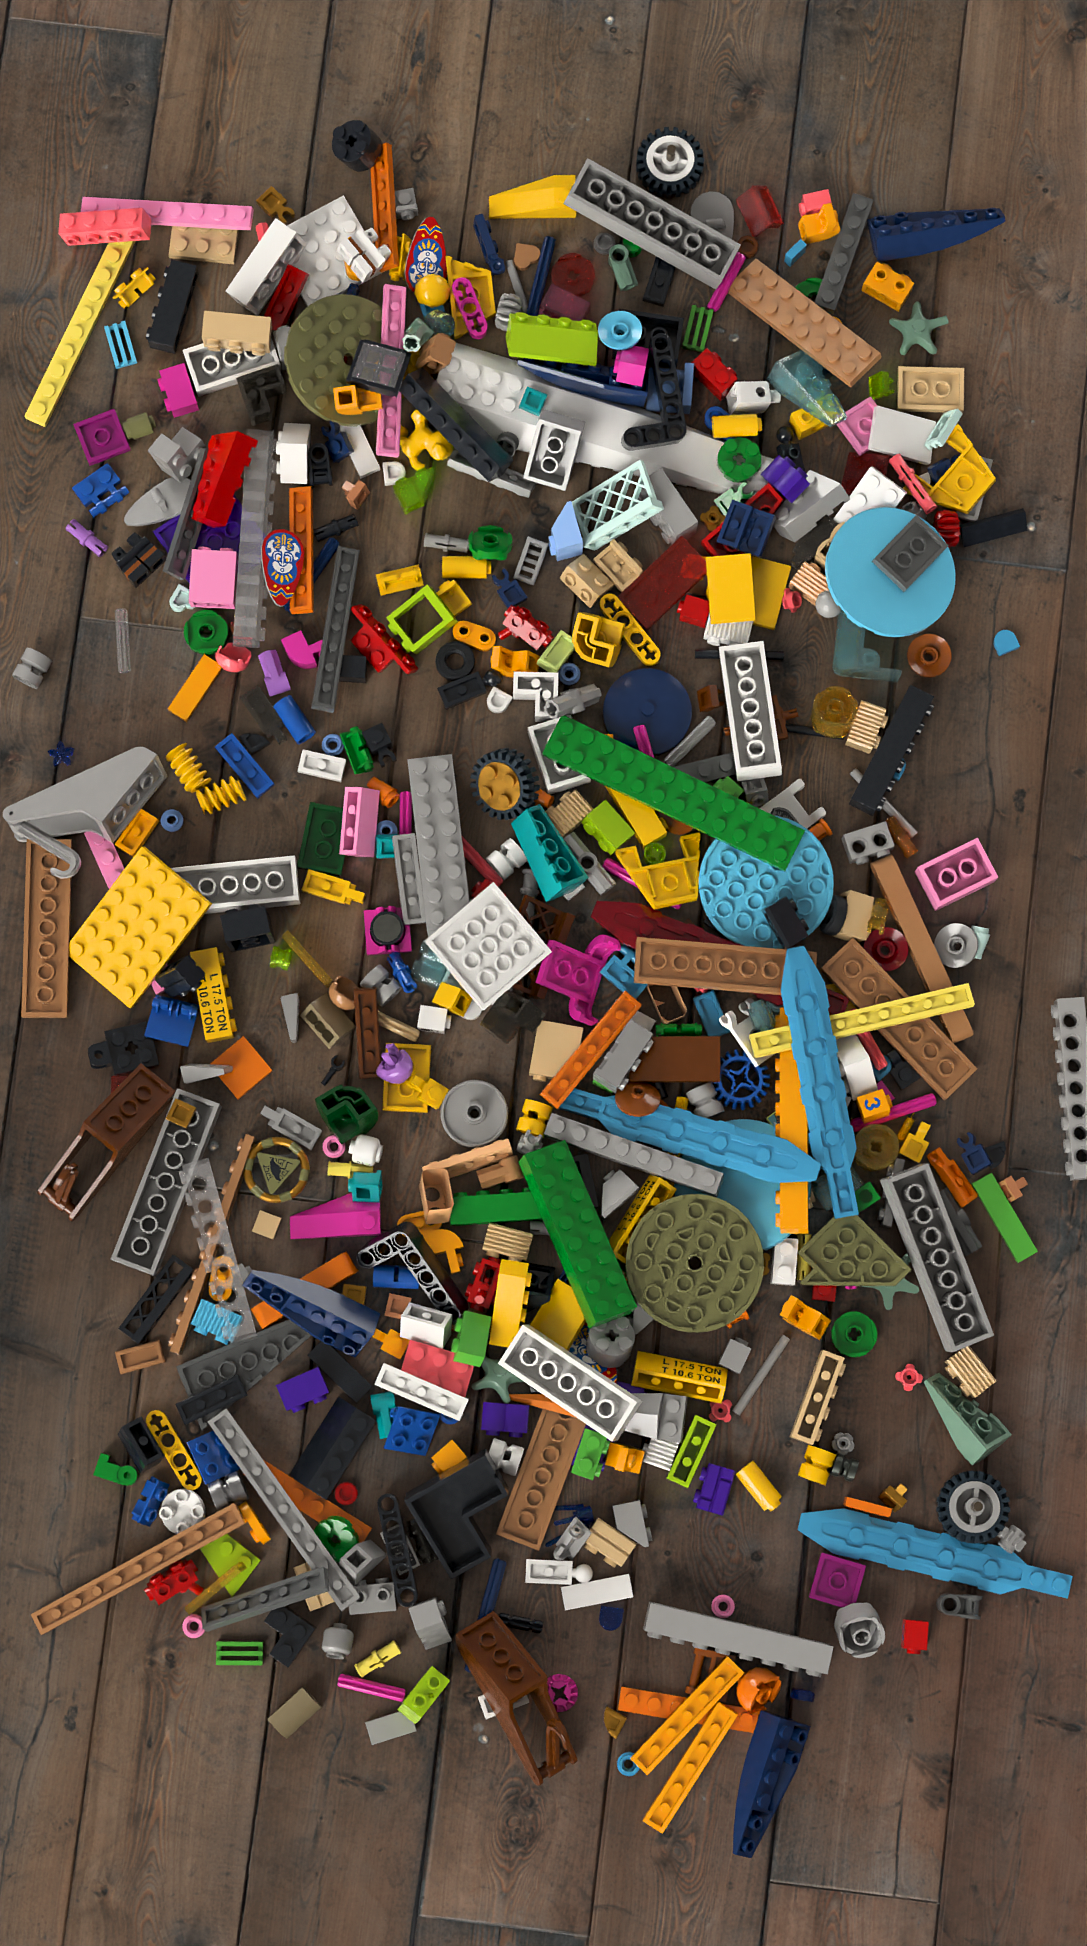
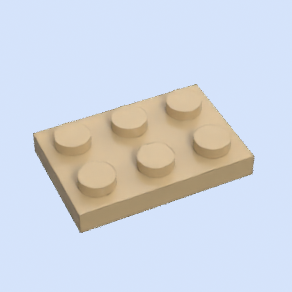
M172 226L169 258L234 265L238 230Z
M898 366L897 411L944 413L959 409L963 413L964 368Z

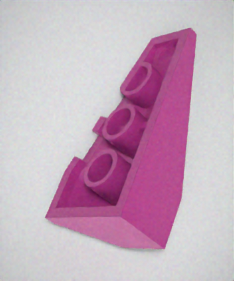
M352 1193L290 1216V1239L379 1236L382 1234L381 1204L379 1202L353 1201Z

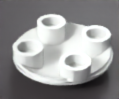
M177 1489L169 1493L163 1500L159 1511V1516L164 1525L175 1534L204 1520L206 1515L205 1505L201 1497L194 1491L187 1489Z

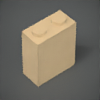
M539 1020L529 1076H533V1080L540 1082L552 1079L581 1044L583 1027Z

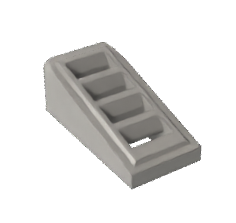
M528 536L513 578L534 586L549 544ZM530 545L541 548V553L529 549ZM527 553L538 556V561L527 558ZM524 561L536 565L535 570L523 566ZM524 570L533 574L532 578H530L528 576L520 574V571Z
M298 993L280 998L292 1043H296L298 1039L300 1003Z
M190 1063L181 1066L180 1069L184 1083L188 1084L230 1073L233 1067L229 1065Z

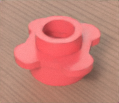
M785 588L782 597L784 609H790L792 613H795L797 608H800L802 597L798 591H791L790 588Z
M907 1364L904 1370L897 1372L895 1375L896 1380L904 1385L905 1391H911L914 1385L921 1383L923 1380V1376L918 1374L913 1364Z
M725 1400L721 1404L710 1401L711 1413L709 1414V1419L713 1422L716 1420L729 1422L731 1420L730 1408L732 1407V1402ZM719 1408L723 1410L722 1413L718 1412Z

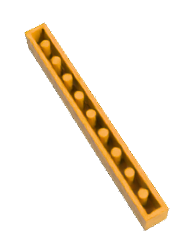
M780 1007V1015H775L776 1028L789 1025L784 1007ZM792 1050L780 1052V1058H775V1070L780 1072V1080H775L776 1094H780V1102L775 1103L776 1116H780V1124H776L775 1133L776 1137L790 1141L808 1154V1121L799 1090L801 1088L799 1074ZM808 1182L780 1183V1191H776V1205H780V1213H776V1227H780L781 1234H809Z

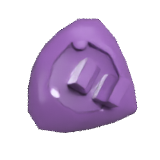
M394 1043L386 1044L385 1047L388 1053H382L381 1055L383 1061L376 1070L377 1076L392 1084L404 1083L413 1071L411 1057L404 1049L398 1050Z

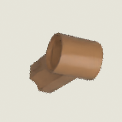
M518 1155L500 1160L498 1164L477 1170L476 1173L482 1190L504 1182L510 1183L524 1178L518 1163Z

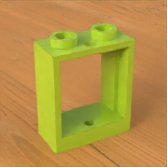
M428 584L386 617L390 622L388 624L389 629L394 635L399 634L403 639L401 644L408 653L412 651L415 654H419L458 622L442 599L436 594V591ZM426 597L443 621L414 643L397 619Z
M431 1666L397 1710L416 1724L450 1680Z

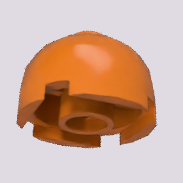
M756 1667L744 1672L737 1680L736 1695L738 1702L753 1716L759 1715L761 1710L765 1711L767 1709L764 1705L768 1700L773 1702L778 1695L781 1687L780 1677L767 1668Z

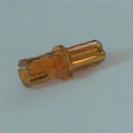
M891 816L886 819L888 829L895 839L893 842L897 843L906 859L917 853L918 849L908 836L909 832L905 833L896 817Z

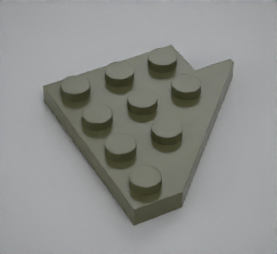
M858 1215L837 1219L833 1217L798 1251V1254L813 1268L800 1282L802 1286H896L912 1270Z

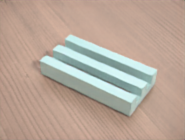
M959 409L942 414L925 442L928 450H932L933 447H942L963 414Z

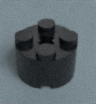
M352 120L334 129L332 150L334 155L347 167L357 172H363L372 168L376 164L374 161L378 156H381L382 141L361 120Z

